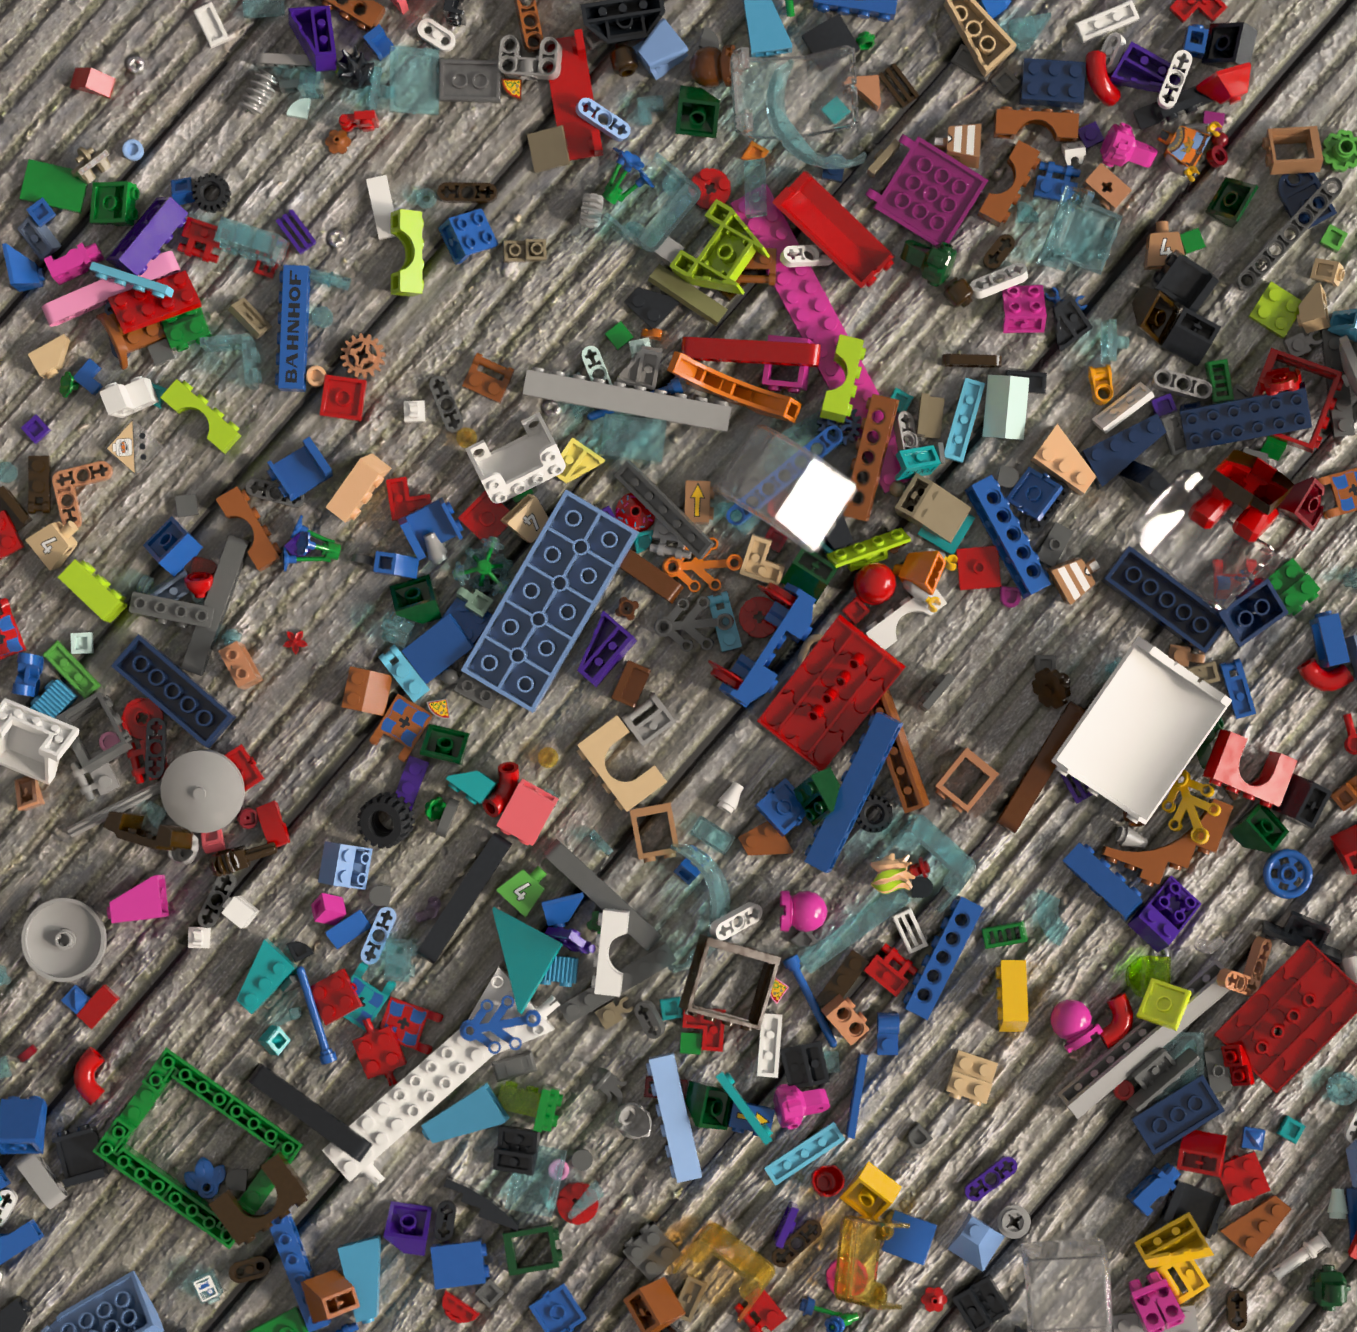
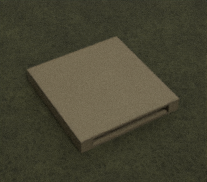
M562 125L527 134L535 173L570 164Z

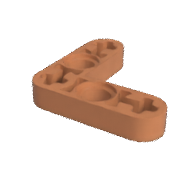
M98 461L61 470L53 475L52 483L63 525L70 519L69 513H64V510L75 508V511H71L72 517L77 518V521L74 522L78 528L81 526L82 517L75 488L110 479L113 474V468L109 463ZM102 465L104 468H108V471L105 472V476H103L100 473L94 474L95 479H93V474L90 468L93 467V471L101 470ZM81 470H86L88 473V478L85 481H79L77 478V474ZM61 475H63V477L70 478L73 476L75 483L73 484L72 480L65 481V485L62 486V484L58 483L57 480L61 479ZM65 495L72 496L73 502L69 506L62 504V498Z
M1261 936L1256 937L1243 974L1223 968L1217 975V984L1251 997L1259 988L1272 948L1271 940Z

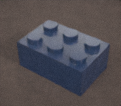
M1024 58L1021 64L1019 105L1080 109L1084 103L1086 62Z

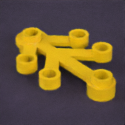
M1184 769L1172 786L1167 799L1163 801L1162 809L1167 813L1174 812L1176 809L1174 801L1179 792H1181L1182 800L1168 826L1174 832L1180 831L1183 826L1181 821L1187 810L1193 826L1191 839L1197 844H1205L1209 840V832L1202 827L1195 806L1206 810L1211 816H1218L1221 813V808L1216 803L1206 802L1190 794L1189 788L1200 791L1204 797L1209 798L1213 796L1214 788L1209 784H1202L1192 780L1190 773ZM1183 776L1184 781L1179 783L1178 779ZM1209 787L1210 792L1205 794L1204 790ZM1168 803L1172 804L1170 809H1166ZM1216 806V812L1211 813V808ZM1174 822H1178L1177 828L1172 827ZM1204 833V838L1199 840V834Z

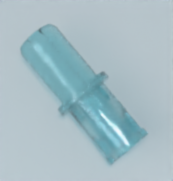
M313 269L309 276L310 280L327 284L328 288L331 286L349 291L351 278L334 274V272L330 274Z

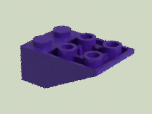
M1169 876L1136 912L1127 925L1158 953L1172 943L1200 907L1201 903L1173 876Z

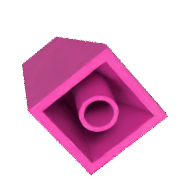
M165 875L152 876L109 902L110 907H107L108 919H111V923L169 916Z

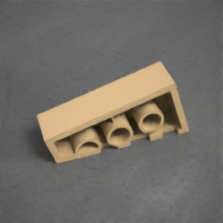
M945 0L944 7L966 47L969 49L979 71L985 78L1014 52L1017 44L976 0Z

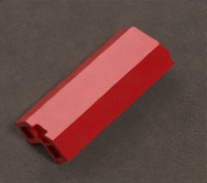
M803 171L790 187H785L773 200L772 203L860 288H865L866 286L869 288L877 280V275L883 270L885 272L888 271L894 264L892 260L896 256L807 171Z

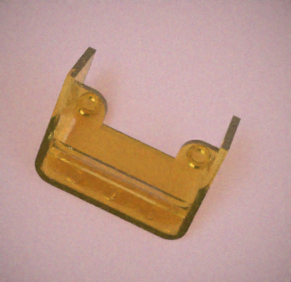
M847 1215L843 1217L840 1225L834 1294L838 1300L878 1310L902 1309V1305L887 1302V1288L883 1283L877 1282L881 1240H890L894 1234V1228H910V1224L863 1216Z
M710 1223L689 1246L672 1270V1273H678L688 1258L696 1263H701L710 1254H713L745 1278L740 1285L739 1293L749 1304L736 1320L741 1323L774 1278L775 1267L770 1261L718 1223Z

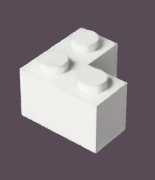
M138 376L131 379V383L127 385L117 384L116 382L106 385L105 390L99 393L108 415L124 418L158 403L159 401L151 380Z

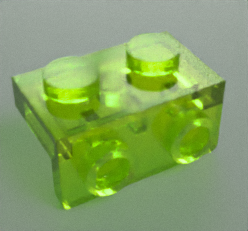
M506 1081L505 1084L501 1083L498 1100L505 1111L536 1117L542 1092L538 1091L539 1088L527 1085L526 1088L518 1087L516 1082Z

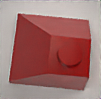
M1248 62L1216 71L1195 87L1197 91L1219 104L1229 102L1232 105L1241 101V97L1248 93L1251 64Z

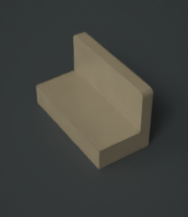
M921 393L916 427L917 437L940 439L944 398L930 397V394Z

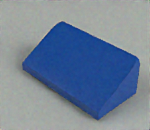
M362 909L326 931L325 934L336 949H339L370 929L372 925Z

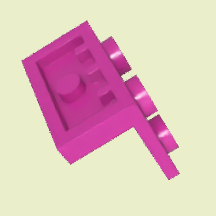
M1015 285L1002 290L1004 307L1003 333H1043L1047 317L1043 286Z

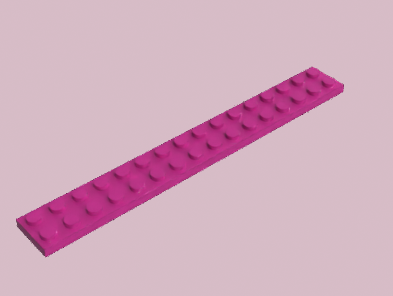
M766 184L730 203V205L764 248H777L776 285L774 288L801 338H808L813 341V344L821 345L819 367L817 368L828 389L834 390L845 382L842 368L833 361L840 334L848 335L811 266L786 267L781 263L780 254L787 246H797L799 243L781 210L772 203L774 197ZM859 360L858 366L862 367L859 379L855 378L854 385L857 386L855 398L851 397L849 404L853 405L852 410L857 409L855 417L861 416V420L857 422L861 424L863 418H867L868 410L866 409V403L868 398H872V394L879 395L862 361ZM877 411L874 414L875 421L877 423L883 421L884 414L881 411ZM894 426L879 479V484L884 494L889 492L891 483L896 481L895 476L901 471L896 457L898 449ZM856 429L860 433L858 437L854 436L856 441L862 437L863 430ZM872 431L869 434V440L872 443L878 441V433ZM868 451L864 454L867 462L871 463L874 459L872 452ZM912 478L898 481H901L905 484L908 481L912 480Z

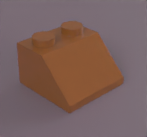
M350 666L341 707L384 716L393 676Z

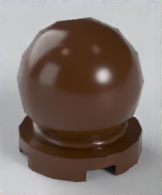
M725 45L721 51L716 47L707 46L696 51L689 65L693 80L706 88L717 87L723 81L727 87H736L738 83L735 81V76H739L738 55L733 54V50L736 47L734 45Z

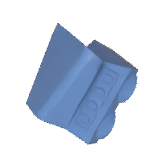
M664 18L657 23L647 38L632 47L635 49L637 59L655 80L665 76L670 69L680 64L683 59L689 56L687 54L688 47Z

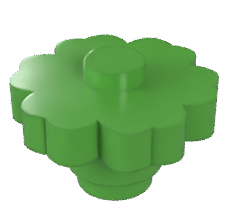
M1342 129L1336 134L1330 133L1322 142V147L1324 148L1322 151L1323 163L1331 165V170L1334 172L1344 173L1348 168L1354 169L1357 166V137L1353 138L1352 131Z

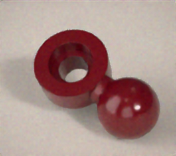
M1219 132L1220 136L1212 137L1214 147L1207 151V161L1214 168H1219L1228 161V155L1224 149L1228 143V136L1224 132Z

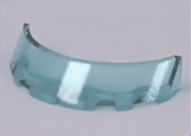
M790 59L774 71L767 89L766 111L770 127L775 137L782 143V146L797 159L819 168L844 169L864 163L867 156L865 152L854 159L847 160L839 154L826 157L811 149L789 121L785 109V87L794 61Z
M672 844L671 849L688 858L699 869L708 885L710 910L709 929L706 936L712 937L710 934L712 922L730 912V892L724 874L716 862L701 849L691 844ZM709 947V950H708V953H707V957H708L716 948H714V947ZM695 949L690 952L685 963L668 965V970L672 973H677L690 969Z

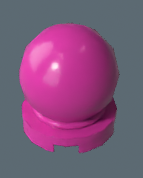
M789 890L780 891V907H784V915L779 917L780 931L789 932V927L793 926L798 931L810 932L823 925L828 911L825 901L821 896L807 890L798 892L794 896L790 895Z
M1066 999L1059 1002L1051 1012L1050 1023L1053 1031L1060 1038L1067 1040L1064 1047L1068 1053L1092 1040L1090 1037L1097 1033L1099 1035L1103 1032L1098 1023L1095 1025L1091 1024L1092 1016L1089 1009L1080 1001Z

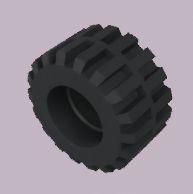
M390 792L380 793L360 808L361 812L357 816L360 820L357 822V826H361L359 832L365 835L363 839L366 842L368 840L371 841L370 845H378V848L381 849L385 846L386 848H391L410 835L409 833L414 828L412 824L415 823V818H412L414 811L409 809L411 804L409 802L405 803L403 796L399 798L397 793H392L391 795ZM379 811H384L391 816L394 824L393 830L387 829L381 824Z

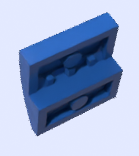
M895 1210L882 1251L924 1265L937 1225Z

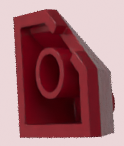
M1314 477L1303 480L1293 485L1290 493L1277 508L1288 518L1313 531L1323 515L1324 506L1321 505V496L1324 495L1325 487Z

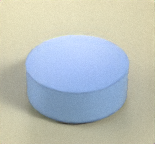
M130 139L123 144L122 152L128 160L137 161L143 156L144 148L138 140Z

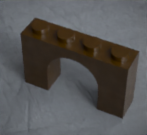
M281 1151L260 1166L275 1186L277 1192L276 1204L270 1212L263 1215H254L247 1212L230 1190H227L209 1204L238 1246L243 1242L245 1245L256 1239L255 1233L260 1230L264 1233L273 1226V1220L277 1217L280 1220L291 1213L289 1208L294 1205L299 1207L308 1200L306 1196L310 1193Z

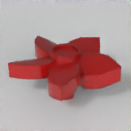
M287 631L289 640L284 643L283 647H292V651L296 655L299 647L308 646L304 640H301L303 638V631L296 633V635Z

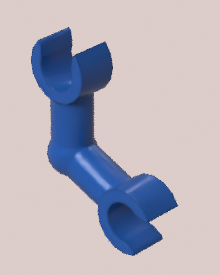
M1052 287L1051 290L1054 292L1055 297H1050L1047 293L1044 294V297L1047 301L1056 304L1061 298L1058 296V290ZM1078 296L1075 299L1076 303L1078 304V300L1083 299L1085 296ZM1078 304L1081 310H1084L1087 307V305L1080 306Z

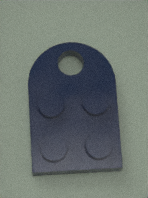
M1314 172L1295 173L1299 178L1297 184L1289 182V174H1283L1277 184V193L1290 218L1320 188L1321 183ZM1314 199L1312 202L1315 208H1322L1324 206L1321 199ZM1332 203L1308 229L1337 214ZM1302 214L1298 216V220L1302 224H1307L1309 217Z

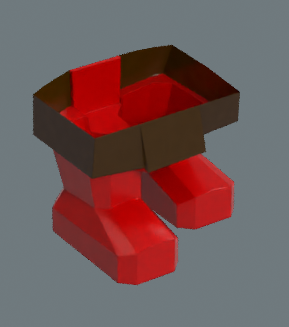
M1234 449L1208 477L1207 480L1213 484L1212 488L1192 505L1188 516L1190 520L1202 528L1211 529L1235 503L1245 510L1239 515L1232 526L1234 533L1248 542H1255L1277 519L1279 515L1277 507L1290 493L1294 484L1284 474L1260 458Z

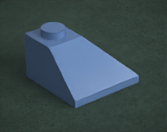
M969 1213L947 1249L983 1272L1005 1236Z

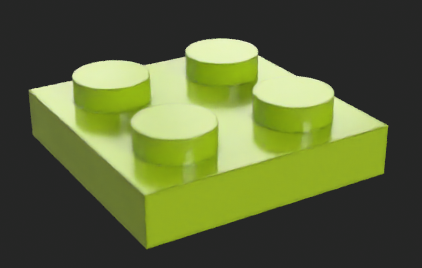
M1271 281L1248 318L1283 339L1296 320V315L1299 314L1298 306L1302 300Z

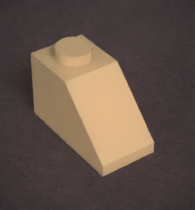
M1319 282L1313 286L1298 306L1297 322L1299 327L1303 326L1306 334L1331 327L1326 294Z
M65 334L28 353L38 374L42 378L47 377V379L56 376L58 371L62 369L70 344V339Z

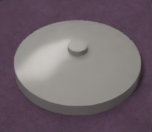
M1347 335L1339 338L1340 359L1345 373L1341 377L1345 386H1351V389L1357 396V357Z
M198 749L182 754L168 766L162 778L161 799L167 814L179 826L187 828L192 832L209 833L222 829L235 819L244 802L245 786L239 769L229 758L213 750Z
M57 898L41 904L29 915L22 930L21 944L27 963L36 973L48 980L70 982L83 978L98 966L105 953L107 935L101 917L90 905L73 898Z

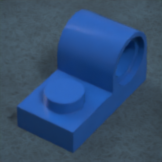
M877 1012V1055H898V1034L900 1029L898 1013Z

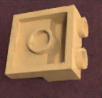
M957 1050L945 1090L950 1092V1097L961 1100L963 1096L969 1098V1103L981 1106V1103L987 1104L998 1063Z

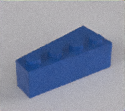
M1079 842L1062 860L1063 864L1083 883H1087L1088 887L1097 896H1102L1107 906L1115 912L1118 911L1122 915L1120 918L1126 923L1143 905L1142 898L1140 897L1142 894L1134 886L1128 887L1124 883L1126 879L1120 873L1116 872L1114 874L1109 869L1110 864L1103 858L1100 860L1093 855L1095 851L1088 844L1083 846Z

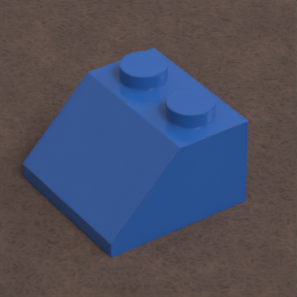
M173 516L143 545L153 558L173 577L182 571L185 565L193 557L197 556L203 548Z

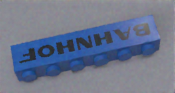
M283 265V271H280L279 275L283 288L282 291H279V304H282V312H278V324H281V332H277V344L280 345V353H276V365H279V373L275 375V385L278 386L280 391L306 392L311 269L309 266Z

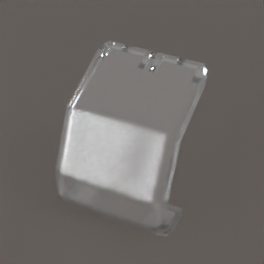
M844 45L805 56L771 58L749 57L748 47H740L735 50L730 58L735 132L749 139L773 140L811 138L856 127L857 123H859V109L856 107L858 104L857 87L854 86L857 84L856 66H853L856 63L855 48Z
M754 425L750 428L713 486L714 495L722 502L729 504L732 501L773 526L810 553L819 552L825 542L823 537L830 535L837 524L834 520H839L848 506L846 501L851 502L858 491L855 482L817 454L766 425Z
M1187 469L1180 472L1170 485L1145 509L1132 524V529L1137 543L1165 572L1218 610H1226L1236 599L1234 596H1239L1250 584L1248 581H1253L1264 569L1262 566H1267L1276 554L1272 546L1259 538L1255 542H1248L1234 533L1232 528L1234 523L1225 515L1211 529H1204L1190 520L1188 513L1192 505L1203 494L1196 486L1202 478L1197 471Z
M1103 1239L1025 1242L1019 1245L1018 1252L1019 1257H1022L1025 1275L1027 1332H1112L1111 1279L1108 1256Z

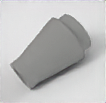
M435 532L423 536L428 559L433 564L440 563L448 558L446 554L448 551L437 538Z
M1120 826L1115 835V842H1118L1120 846L1144 850L1148 842L1147 838L1141 836L1128 826Z

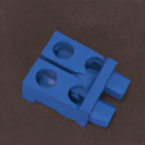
M1166 1163L1161 1169L1154 1167L1151 1170L1153 1174L1148 1175L1126 1196L1147 1217L1153 1212L1150 1206L1159 1197L1165 1196L1169 1189L1173 1190L1176 1187L1173 1182L1181 1175L1169 1163Z

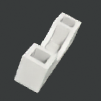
M936 588L933 595H929L930 598L938 597L940 599V606L932 603L937 608V611L947 604ZM910 596L906 597L899 603L901 605L896 611L893 608L882 615L885 618L880 623L874 621L866 627L868 632L865 635L884 650L897 641L896 626L902 616L907 613L918 612L930 617L935 613L928 609L927 602L922 603L915 597L912 599Z
M605 908L603 913H599L598 925L601 926V934L596 936V946L599 947V953L594 956L593 967H597L596 976H592L591 988H595L594 994L618 997L621 995L623 973L612 965L609 958V947L615 938L628 932L630 911Z

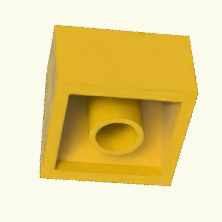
M868 1161L858 1171L839 1198L873 1223L893 1204L902 1187Z

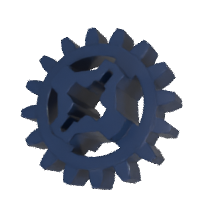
M857 409L851 411L850 418L852 420L845 418L844 423H841L840 430L842 433L852 430L841 441L844 447L847 446L848 440L851 443L854 442L853 435L858 437L860 434L856 430L861 429V424L857 423L861 420V416L855 417ZM825 418L817 420L816 423L821 426L817 429L818 433H821L829 426H837V421ZM831 430L834 436L828 433V440L836 441L839 438V433L836 430Z

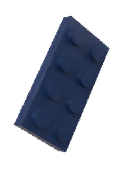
M1201 1074L1133 1116L1131 1120L1151 1153L1155 1155L1225 1110Z

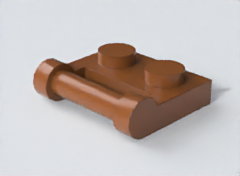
M765 248L770 255L769 258L756 252L745 267L747 270H769V275L740 274L736 282L739 285L741 283L769 284V286H775L777 248Z
M477 352L462 387L500 404L515 369L511 367L506 368L490 361ZM479 365L504 375L503 381L478 371Z

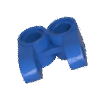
M18 652V675L16 676L15 683H13L12 694L36 697L40 689V676L43 671L44 657Z

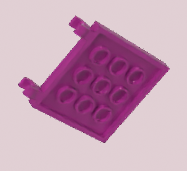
M902 134L898 141L910 148L903 162L882 195L871 187L865 195L877 202L874 207L875 209L934 246L942 242L950 243L987 184L988 179L918 136L914 141Z

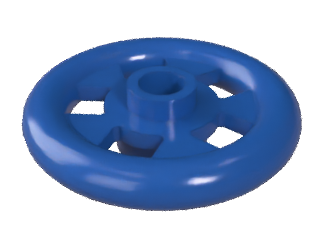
M1293 849L1276 851L1267 859L1263 868V879L1266 887L1271 893L1284 899L1296 898L1305 893L1313 878L1312 866L1307 857ZM1287 857L1289 863L1280 865L1279 859ZM1298 861L1303 866V869L1299 872L1294 866ZM1272 868L1278 869L1277 878L1271 877ZM1285 870L1290 871V877L1286 878L1284 876ZM1298 877L1303 880L1299 887L1293 884ZM1280 882L1288 884L1287 890L1278 888Z

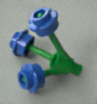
M809 1295L806 1299L802 1298L799 1310L803 1311V1316L805 1314L811 1316L813 1310L831 1315L825 1321L826 1332H843L846 1326L852 1325V1322L859 1320L856 1312L843 1314L842 1312H835L815 1306V1299L810 1298Z

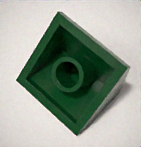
M1225 177L1205 212L1233 228L1243 215L1258 186Z
M429 724L420 755L462 765L470 733Z

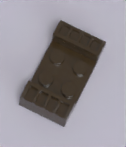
M110 811L103 825L104 828L114 832L117 838L148 848L171 851L177 848L192 849L193 832L184 827L160 824L157 835L151 834L152 831L141 829L144 815Z

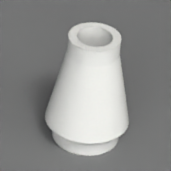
M733 782L718 799L717 807L728 814H732L733 810L736 811L744 787Z

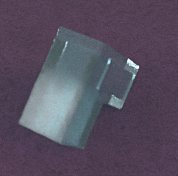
M662 95L637 98L639 126L652 125L651 112L664 111Z

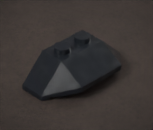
M604 0L580 4L584 26L606 44L647 38L665 14L663 0Z

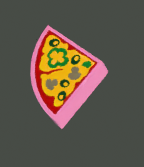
M776 977L770 996L778 1004L789 986Z

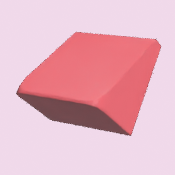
M222 829L201 833L202 848L206 854L226 849Z

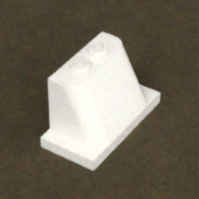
M4 698L0 703V765L49 785L55 778L59 759L79 735V728Z

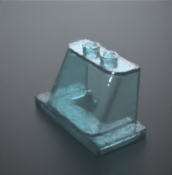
M1066 185L1037 264L1066 272L1068 264L1101 275L1123 216L1093 204L1092 200L1095 192Z

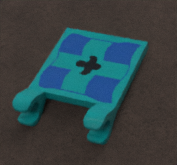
M362 962L350 980L357 986L356 992L363 1006L347 1014L344 1018L366 1031L362 1020L370 1017L371 1022L374 1021L396 987V982L390 980L384 989L380 991L361 978L368 969V964Z

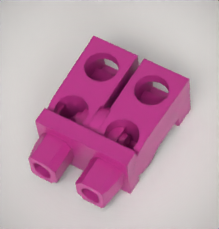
M81 243L77 245L78 249H71L65 256L56 260L52 256L44 258L52 278L59 286L87 273L92 261L99 263L105 260L96 243L87 247Z
M1157 1271L1146 1276L1149 1285L1144 1288L1139 1279L1129 1282L1130 1301L1141 1321L1144 1332H1162L1165 1328L1167 1330L1184 1323L1185 1315L1168 1286L1166 1278L1162 1280Z

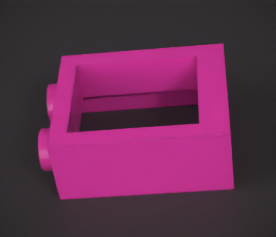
M768 335V341L813 343L808 338ZM764 364L762 384L768 387L769 391L780 392V388L788 389L789 393L800 394V390L807 391L810 367L799 366L798 381L789 382L771 380L773 365Z

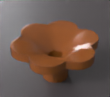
M331 130L329 137L325 139V144L329 147V151L332 154H345L347 147L351 145V139L347 137V132L343 130Z

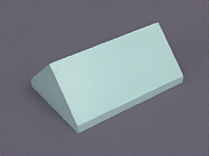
M988 375L982 437L1024 440L1029 378Z

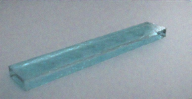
M904 889L884 894L816 945L798 956L809 973L812 974L912 900Z

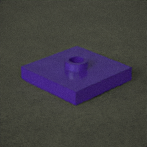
M792 1201L788 1203L773 1238L775 1246L783 1248L788 1234L793 1232L796 1225L794 1220L799 1208Z

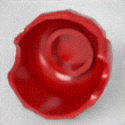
M826 1165L818 1167L813 1172L810 1183L813 1191L821 1197H832L842 1190L845 1178L843 1172L838 1167Z

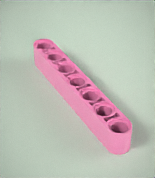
M173 251L161 253L154 260L151 259L146 265L148 266L147 270L139 277L156 281L179 273L181 270ZM108 278L107 281L101 279L50 301L41 308L49 326L54 327L104 306L108 302V297L131 290L133 286L126 284V287L118 285L111 278Z

